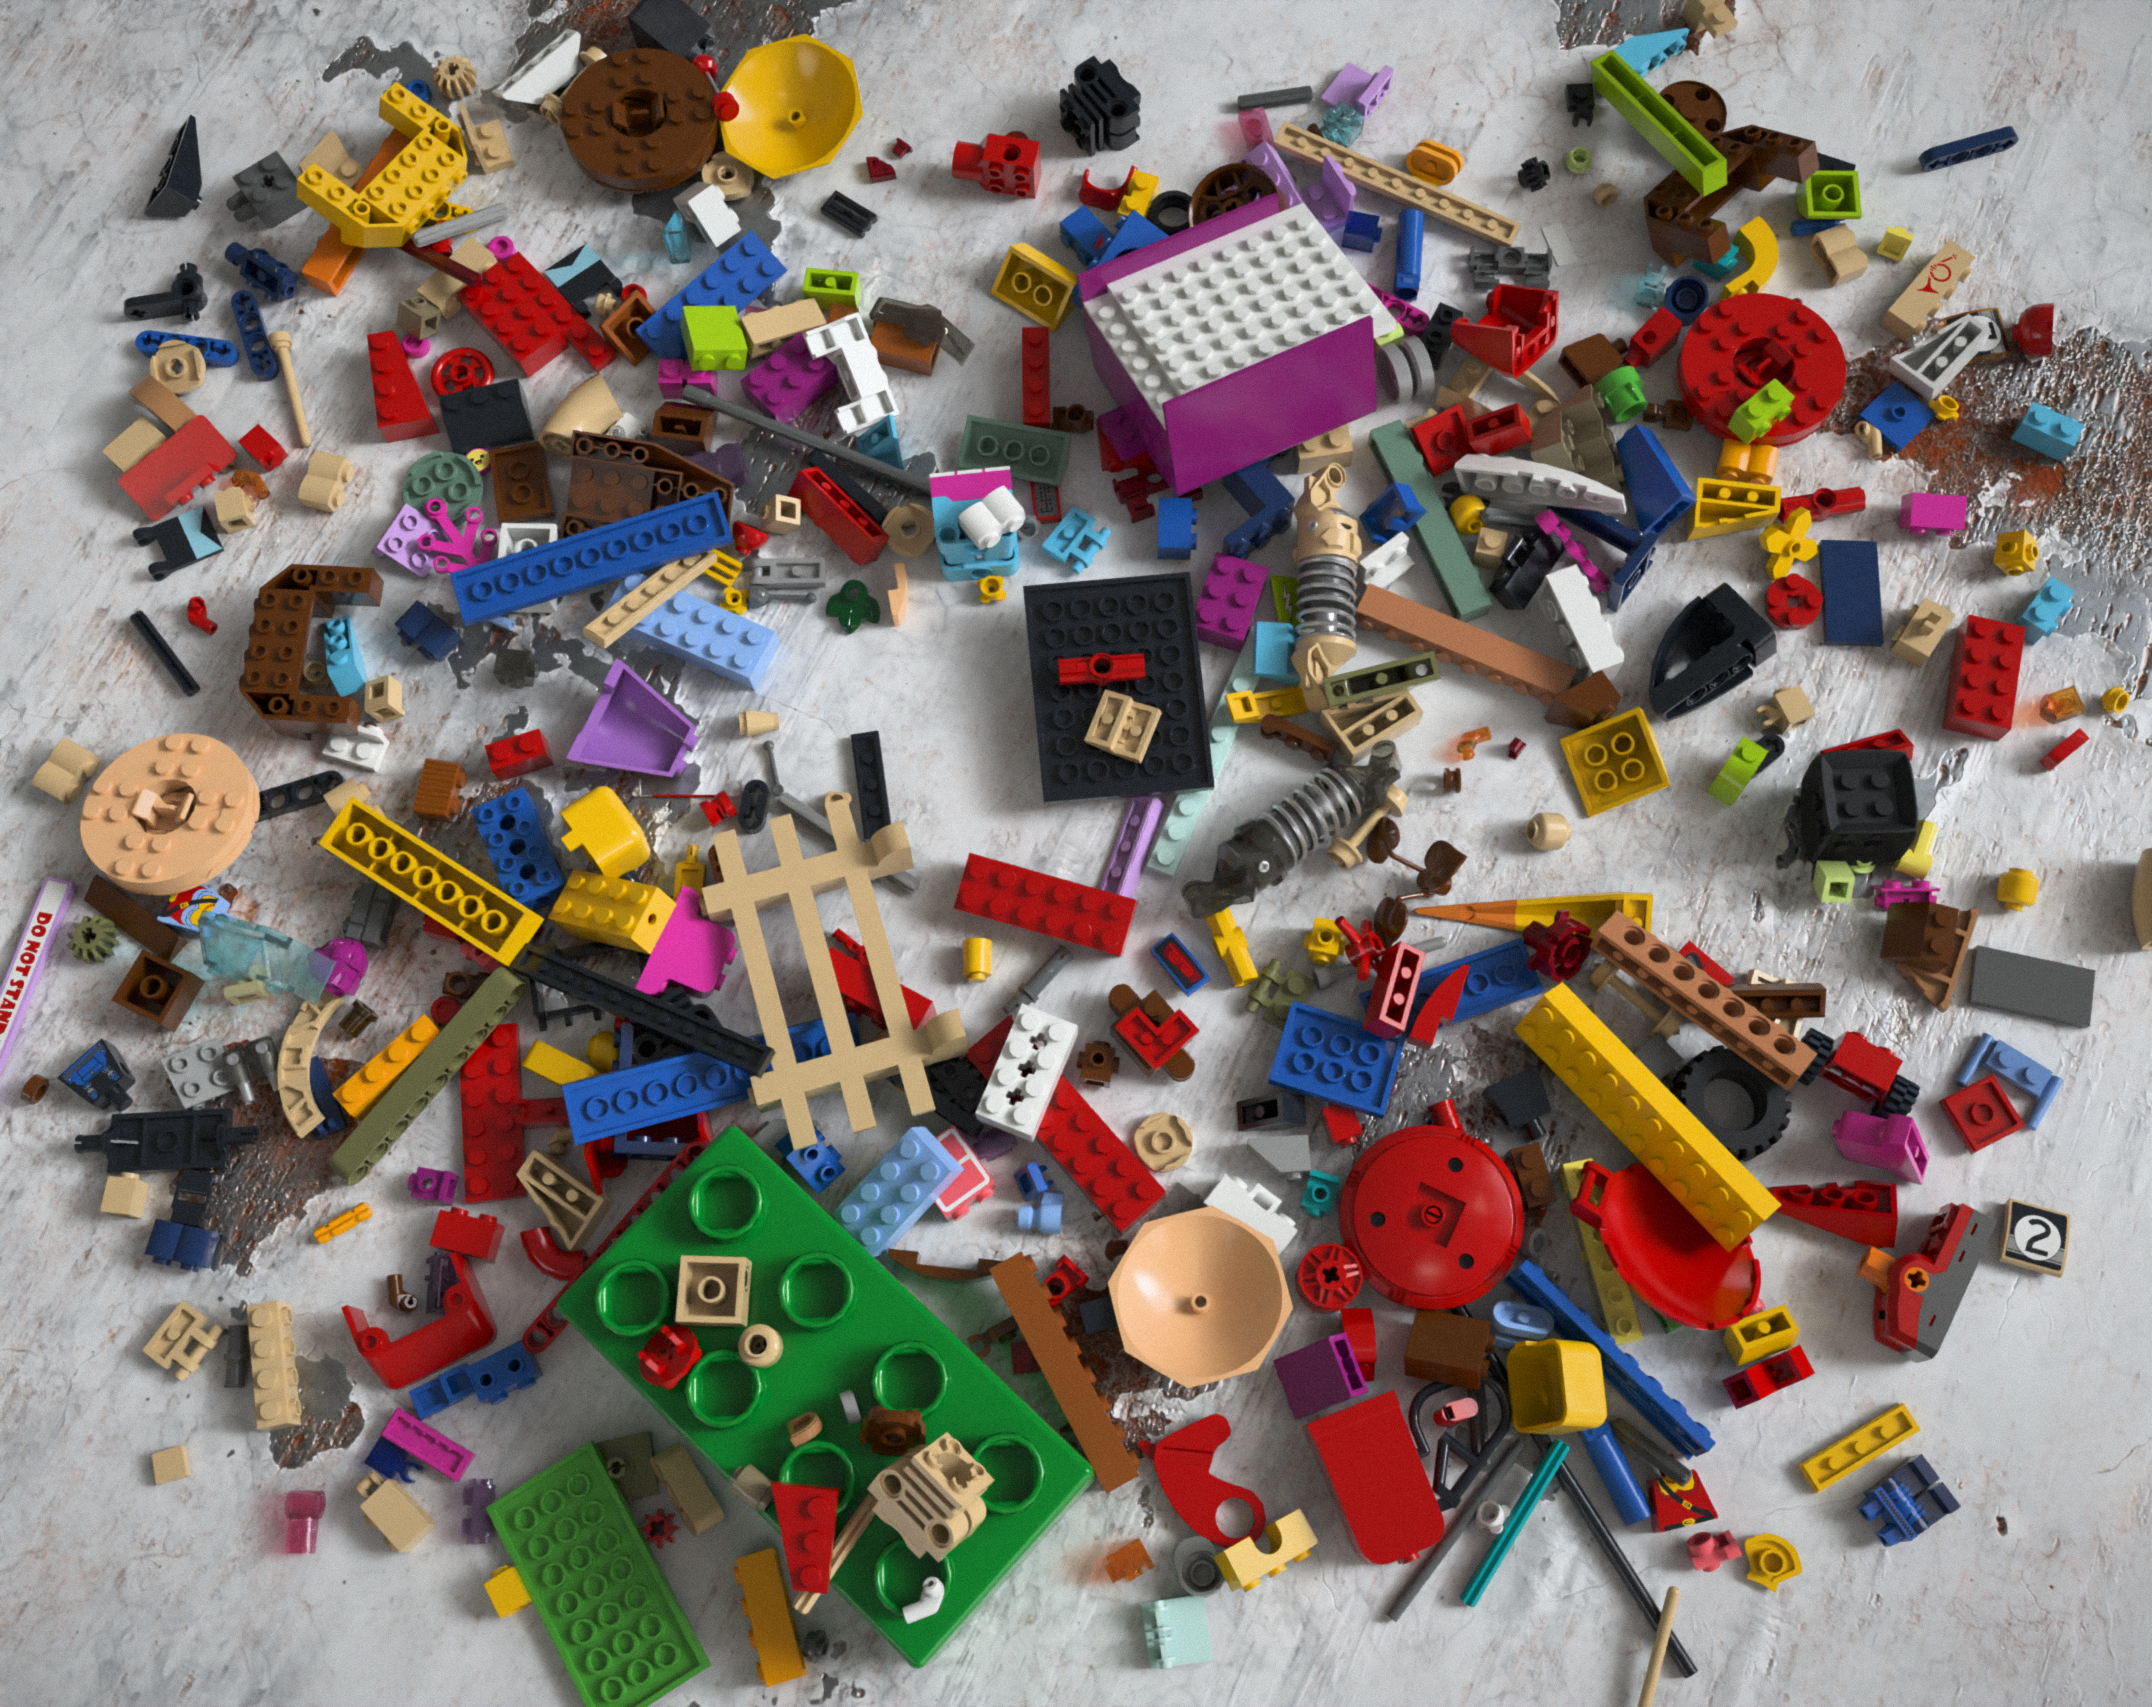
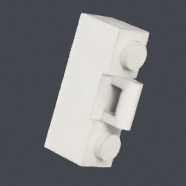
M1225 1174L1203 1202V1208L1214 1206L1273 1239L1278 1256H1280L1298 1231L1294 1228L1295 1222L1284 1213L1280 1215L1275 1213L1282 1201L1259 1183L1249 1194L1246 1190L1248 1186L1241 1179L1234 1175L1230 1178ZM1255 1197H1258L1270 1208L1266 1211L1255 1201H1253V1199Z

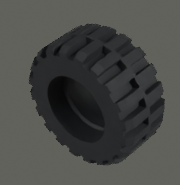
M1723 1045L1714 1046L1709 1051L1704 1050L1691 1059L1677 1073L1673 1080L1674 1086L1669 1089L1738 1161L1743 1160L1746 1162L1771 1148L1783 1136L1782 1131L1788 1127L1790 1119L1786 1117L1792 1111V1102L1786 1101V1097L1791 1094L1790 1090H1785L1729 1048H1725ZM1727 1079L1739 1084L1746 1090L1754 1107L1753 1121L1747 1128L1741 1131L1730 1130L1722 1127L1711 1118L1704 1103V1090L1711 1081Z

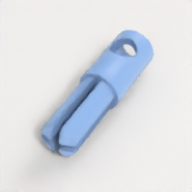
M504 616L486 620L510 631L515 626L514 620Z

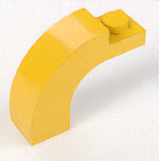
M1760 216L1754 218L1737 231L1732 244L1738 247V251L1744 256L1748 265V271L1725 285L1718 299L1719 301L1741 294L1762 293L1776 268L1778 244L1774 233Z

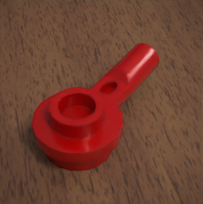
M838 928L833 933L832 938L854 954L855 960L870 967L864 945L861 946Z

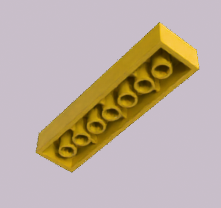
M353 796L348 800L318 843L510 968L524 945L529 943L544 921L542 917Z

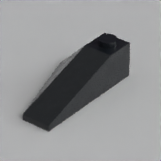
M192 115L179 128L168 153L170 157L159 174L162 178L157 188L154 187L144 212L149 217H185L191 209L195 211L201 203L202 197L199 196L202 187L196 118Z

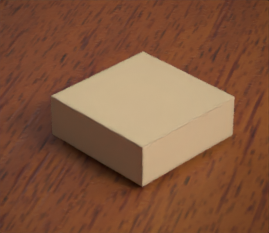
M185 1445L151 1454L156 1485L166 1484L191 1476Z

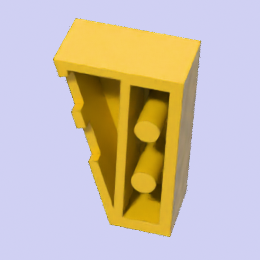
M1698 477L1691 489L1697 502L1689 509L1687 541L1772 525L1780 513L1781 487Z

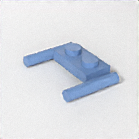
M1983 1033L1956 1078L1955 1083L1965 1088L1980 1064L2038 1100L2024 1124L2026 1128L2035 1131L2060 1089L2063 1080L2058 1076L2052 1075V1071L2002 1040L1996 1041L1991 1035Z

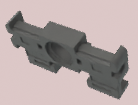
M1474 246L1471 247L1468 259L1470 261L1469 272L1474 276V289L1493 290L1500 283V279H1495V275L1505 274L1527 276L1524 287L1548 290L1550 285L1548 275L1552 268V250L1550 248L1547 249L1546 254L1524 253V247L1498 246L1497 252H1474ZM1507 256H1512L1517 260V264L1508 265L1503 259Z

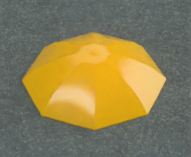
M806 33L749 49L720 91L733 94L740 108L739 114L734 120L729 122L720 121L725 152L771 179L785 177L830 164L863 116L853 60Z

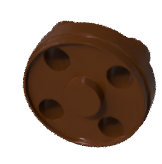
M1685 80L1672 83L1659 93L1706 140L1714 134L1723 132L1726 125L1727 109L1720 94L1712 87L1701 82Z

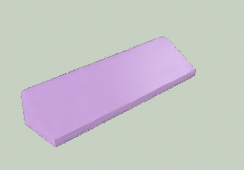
M1151 796L1131 798L1100 884V890L1133 899L1165 809V805L1158 798Z

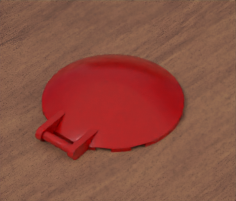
M1587 1161L1583 1164L1581 1171L1583 1178L1577 1196L1572 1200L1569 1210L1574 1216L1600 1232L1606 1252L1615 1269L1629 1288L1642 1301L1666 1318L1681 1325L1700 1330H1720L1731 1327L1750 1313L1757 1302L1761 1287L1760 1262L1758 1259H1754L1750 1247L1753 1243L1750 1234L1728 1253L1642 1162L1631 1164L1615 1174L1594 1161ZM1594 1184L1602 1189L1597 1206L1589 1202Z

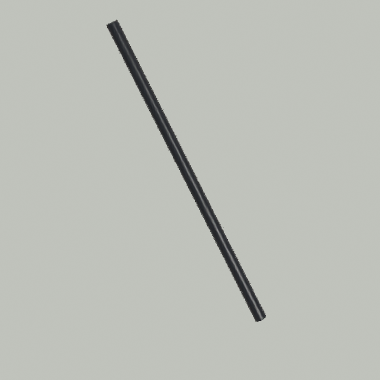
M1466 1305L1450 1309L1454 1315L1473 1318ZM1495 1351L1493 1354L1488 1353L1486 1360H1490L1489 1371L1502 1384L1510 1399L1507 1370ZM1529 1433L1542 1455L1545 1456L1553 1443L1549 1435ZM1563 1460L1555 1473L1556 1477L1656 1633L1662 1612L1572 1471ZM1671 1628L1666 1650L1686 1679L1698 1672V1669Z

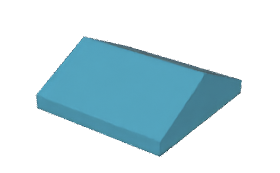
M1278 622L1254 623L1253 675L1295 686L1299 685L1300 675L1290 659L1295 651V641L1301 636L1295 631L1296 628L1289 623Z

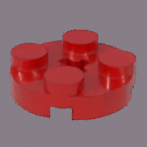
M1792 573L1775 580L1764 595L1765 614L1779 628L1786 630L1789 628L1804 629L1810 626L1819 615L1823 596L1813 583L1796 573ZM1787 598H1794L1795 600H1797V604L1799 605V607L1795 605L1789 607L1787 605V603L1789 602Z

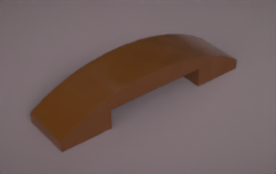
M888 1248V1256L899 1266L915 1275L944 1283L966 1284L993 1279L989 1269L1003 1262L979 1258L977 1270L920 1264L921 1255L917 1251Z

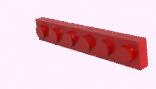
M519 251L501 264L509 275L560 327L567 342L597 373L618 358L616 351Z

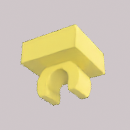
M1888 226L1877 247L1876 253L1901 262L1914 235L1907 233V229L1896 226L1893 228Z

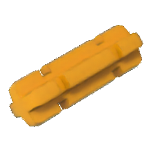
M361 1202L353 1207V1211L347 1210L328 1221V1225L323 1224L314 1230L317 1241L325 1244L333 1239V1235L339 1236L358 1225V1221L362 1220L363 1222L372 1217L373 1213L370 1206L365 1202Z

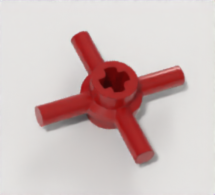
M1340 916L1335 920L1334 924L1350 941L1345 946L1346 955L1351 964L1357 968L1358 980L1366 981L1369 978V967H1372L1376 973L1378 972L1381 962L1379 957L1384 955V947L1379 937L1372 932V922L1370 920L1361 921L1360 933H1357L1345 917Z

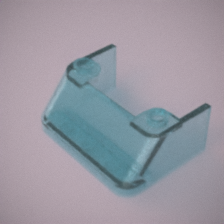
M206 910L202 911L198 919L203 964L208 967L207 973L224 979L226 976L234 981L246 980L249 977L265 983L264 989L274 994L281 995L285 991L311 1004H317L336 964L335 961L291 937L263 925Z

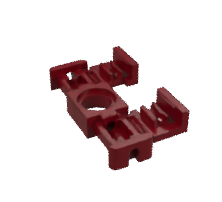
M1155 464L1138 469V475L1118 482L1115 478L1112 480L1113 490L1119 503L1124 504V498H1126L1125 505L1130 513L1132 524L1155 516V508L1152 503H1148L1146 498L1151 494L1170 488ZM1152 474H1158L1162 479L1157 483H1152L1148 480V477ZM1198 487L1178 496V498H1192L1193 503L1203 499V491L1201 487Z

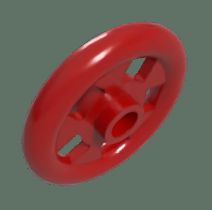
M469 347L455 348L444 353L435 362L431 371V385L437 396L463 391V389L472 385L475 388L490 385L494 380V369L490 359L481 351ZM470 358L472 359L471 364L461 363V359ZM447 365L452 366L449 375L443 373ZM483 369V377L476 378L475 370ZM449 382H451V384H452L454 387H456V388H455L453 391H451V392H449L448 390H446L445 387H444V386H446Z

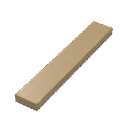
M710 550L666 564L583 628V635L602 648H607L716 563L717 554Z

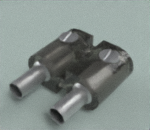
M266 1036L248 1042L247 1046H238L221 1055L232 1088L240 1089L245 1105L255 1102L250 1085L256 1083V1080L260 1078H269L274 1093L280 1092L277 1089L278 1053L272 1037Z

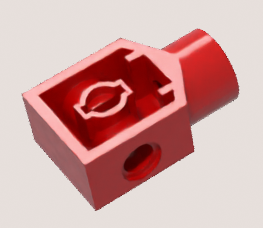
M990 133L980 144L957 141L952 161L953 178L978 182L985 191H991L995 194L1004 193L1016 195L1019 198H1036L1042 173L1040 141Z

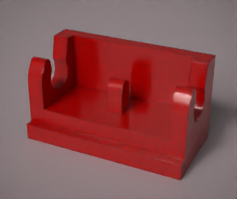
M563 1097L518 1100V1105L521 1107V1115H516V1124L524 1130L560 1128L569 1125Z

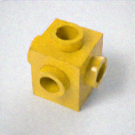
M2025 529L1998 534L1997 548L1993 553L1995 565L2007 576H2020L2023 573L2035 571V561L2039 557L2037 541Z
M1315 917L1313 930L1306 931L1303 947L1308 948L1307 958L1312 959L1316 964H1336L1337 956L1344 955L1347 939L1342 938L1343 933L1334 924V920Z

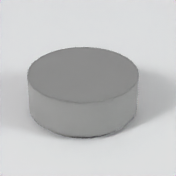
M847 1390L839 1393L848 1424L852 1425L860 1422L861 1416L853 1391Z

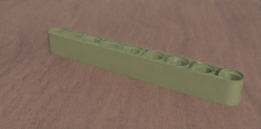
M507 965L498 967L331 1156L328 1165L349 1186H353L365 1178L524 996L528 989V984Z

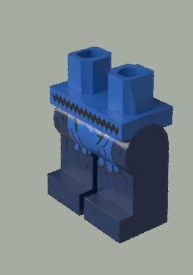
M1919 1454L1907 1458L1872 1488L1865 1491L1863 1494L1866 1498L1860 1502L1856 1509L1866 1521H1872L1880 1515L1886 1525L1875 1532L1876 1536L1883 1546L1891 1547L1900 1542L1912 1541L1947 1514L1953 1513L1961 1506L1943 1482L1935 1483L1940 1479L1925 1457Z

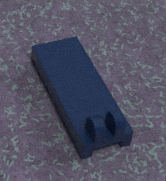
M315 1056L310 1061V1085L315 1103L325 1119L314 1128L317 1138L323 1140L329 1134L348 1128V1124L338 1100L332 1094L334 1089L322 1059L319 1056Z

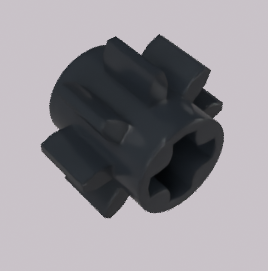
M1533 157L1521 164L1522 169L1518 171V180L1524 189L1530 187L1533 193L1547 185L1546 180L1550 179V169L1544 160L1538 162L1537 157Z

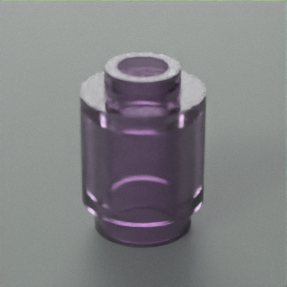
M996 1127L980 1133L976 1139L977 1142L972 1144L979 1160L985 1158L987 1163L1012 1152L1013 1147L1019 1145L1015 1135Z

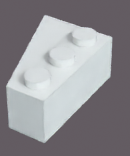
M1967 314L1937 331V334L1922 342L1921 340L1909 350L1891 357L1888 372L1928 401L1933 400L1987 343L1991 329L1970 314Z

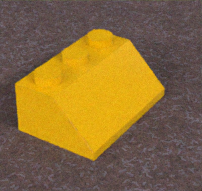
M1023 242L1010 245L990 293L1041 325L1049 327V330L1056 332L1076 307L1070 301L1075 295L1072 290L1078 282L1077 274Z

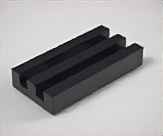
M837 190L833 192L820 208L821 214L862 239L866 235V230L869 231L872 228L871 224H875L878 221L876 214ZM837 200L841 204L845 205L846 207L850 208L851 210L866 218V220L864 221L860 217L853 214L852 211L848 210L847 208H843L834 201Z

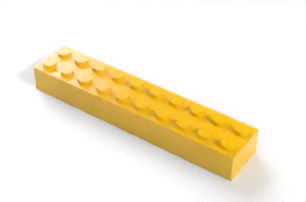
M1563 982L1544 994L1513 1029L1728 1253L1781 1206L1769 1191Z

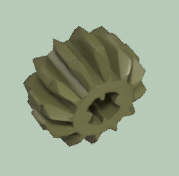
M95 914L92 918L83 916L82 924L73 923L76 930L67 933L68 937L72 939L67 946L73 951L75 958L84 960L88 964H93L96 960L100 963H105L106 954L115 956L112 948L121 945L115 939L121 933L114 927L113 921Z

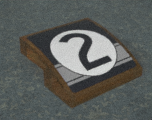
M1998 308L1973 310L1942 318L1943 325L1946 327L1970 314L1991 329L1987 343L1964 367L1982 361L1987 365L2013 356Z

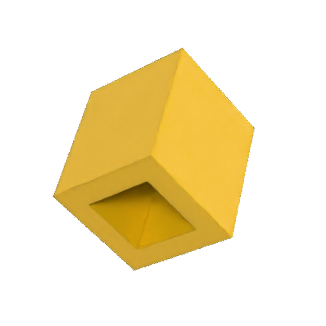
M504 1565L490 1574L492 1579L483 1584L500 1618H509L533 1603L515 1567L509 1568L508 1565Z

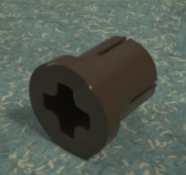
M359 999L352 1003L354 1007L339 1022V1025L355 1038L371 1022H376L379 1019L375 1011Z

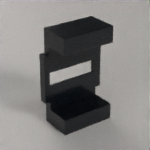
M185 1169L181 1182L178 1181L171 1204L173 1211L170 1222L205 1229L208 1220L204 1219L203 1215L207 1214L214 1187L211 1186L212 1184L218 1185L220 1176L214 1173ZM180 1192L207 1196L205 1204L180 1200L178 1197Z

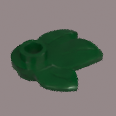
M849 580L842 586L839 593L831 596L828 600L826 616H839L841 627L850 635L858 629L863 619L870 623L878 624L880 620V607L877 600L868 595V590L864 583L859 580ZM858 589L859 595L856 598H851L849 596L850 590Z

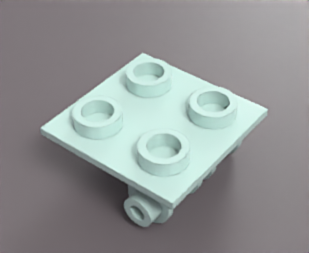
M1193 1595L1141 1603L1150 1670L1213 1660L1204 1597Z

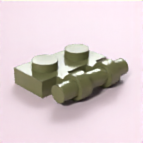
M1272 958L1269 965L1262 969L1260 973L1261 979L1256 988L1251 989L1247 996L1249 1001L1245 1006V1010L1255 1014L1259 1006L1267 1009L1262 1020L1283 1031L1292 1001L1304 1004L1316 981L1292 968H1289L1285 977L1279 975L1277 972L1282 963ZM1271 983L1279 987L1273 999L1265 995Z

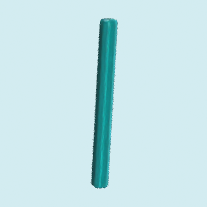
M1559 1439L1553 1441L1511 1510L1510 1515L1502 1525V1532L1496 1535L1461 1593L1460 1600L1473 1608L1478 1603L1570 1450V1447Z

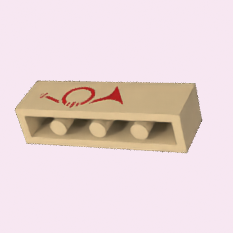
M1948 240L1888 309L1879 325L1904 342H1907L1913 334L1918 336L1927 325L1925 319L1928 316L1933 319L1943 306L1940 303L1943 298L1948 301L1958 289L1955 284L1958 281L1964 283L1972 273L1973 269L1970 268V265L1976 257L1951 240Z

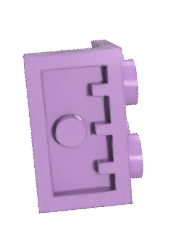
M1347 63L1323 93L1321 101L1363 125L1391 89L1394 69L1385 65L1379 73L1376 72L1374 75H1371L1357 66Z
M1328 154L1324 156L1321 180L1300 191L1315 218L1329 234L1351 223L1356 189L1351 181H1347L1343 175L1339 162L1334 161L1331 155Z
M406 503L399 509L371 552L379 558L387 555L423 579L432 568L433 560L440 556L441 553L433 551L425 553L421 551L418 545V538L423 534H430L437 541L448 543L450 539L441 526ZM425 540L422 542V545L427 547L430 546L432 542L430 540Z

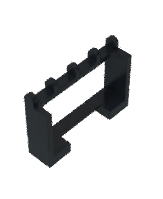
M600 942L559 949L554 943L536 946L566 960L626 950L625 948ZM638 952L640 972L642 974L649 960V954ZM529 979L533 1015L538 1019L541 1032L547 1031V1021L564 1018L566 1027L573 1026L572 1016L593 1012L595 1021L602 1020L601 1009L589 1004L545 1011L542 984Z

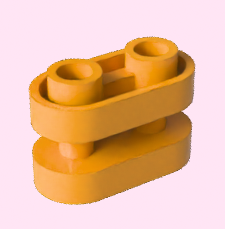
M1424 139L1407 155L1406 166L1411 173L1439 185H1447L1462 170L1464 159L1457 150L1431 139Z

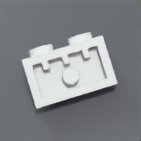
M1402 531L1359 562L1356 577L1366 588L1370 583L1384 589L1415 566L1414 559L1406 551L1409 538Z
M367 725L366 728L358 726V736L330 734L322 752L325 757L374 772L378 771L390 743L383 735V731L372 725Z

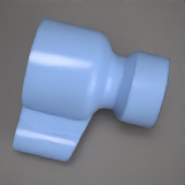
M1045 1191L1042 1202L1037 1209H1033L1030 1205H1020L1018 1228L1029 1230L1032 1227H1036L1042 1234L1061 1235L1064 1192Z

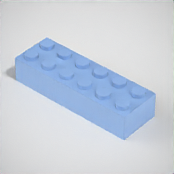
M641 573L623 577L604 612L649 577ZM683 591L677 592L625 633L627 636L754 691L780 645L774 630Z

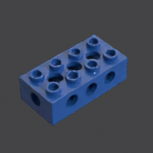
M524 787L518 788L471 809L470 811L504 893L533 912L557 902L567 883V879L533 799ZM532 874H535L533 878L528 880Z

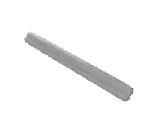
M784 793L779 797L777 802L779 808L835 844L830 822L827 818L789 793ZM906 871L884 876L909 894H913L920 885L919 879Z

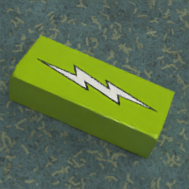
M1270 576L1269 586L1276 622L1289 623L1296 628V626L1301 624L1295 618L1296 614L1301 611L1296 606V602L1300 599V596L1296 593L1298 588L1296 578Z

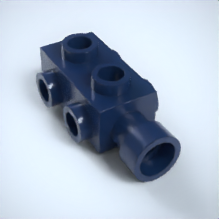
M233 242L226 248L225 259L235 266H241L239 275L246 279V285L263 290L265 298L273 302L293 298L299 275L289 269L287 264L277 261L270 256L268 251L261 248H254L248 251L247 248L238 242Z

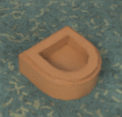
M814 1412L801 1414L786 1423L790 1440L795 1448L814 1438L821 1431L823 1425L818 1415Z

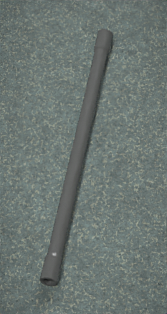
M687 384L683 390V400L703 408H710L931 495L930 480L731 403L692 385Z

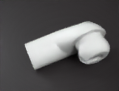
M928 1577L925 1579L919 1601L902 1607L907 1624L933 1615L938 1611L944 1596V1585L938 1578Z

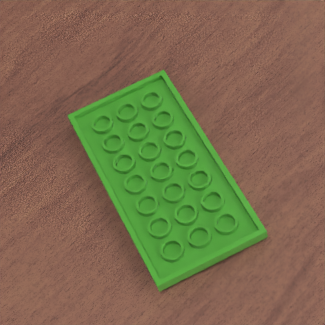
M589 1441L486 1507V1510L585 1706L648 1707L712 1666L620 1488L615 1479L608 1475L607 1471H610V1469L607 1468V1464L595 1441Z

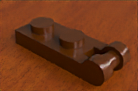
M1267 714L1262 719L1260 734L1264 739L1270 740L1275 737L1293 750L1301 749L1309 753L1317 761L1332 762L1338 747L1337 743L1273 714Z

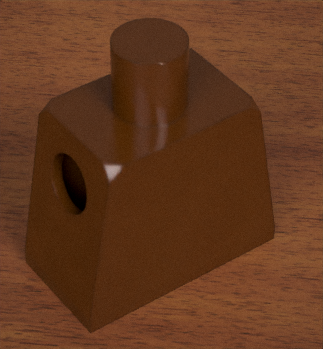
M1598 333L1564 347L1558 363L1580 389L1588 384L1594 387L1605 375L1621 368L1623 364L1621 355L1628 351V346L1622 338H1618L1610 343L1603 334Z

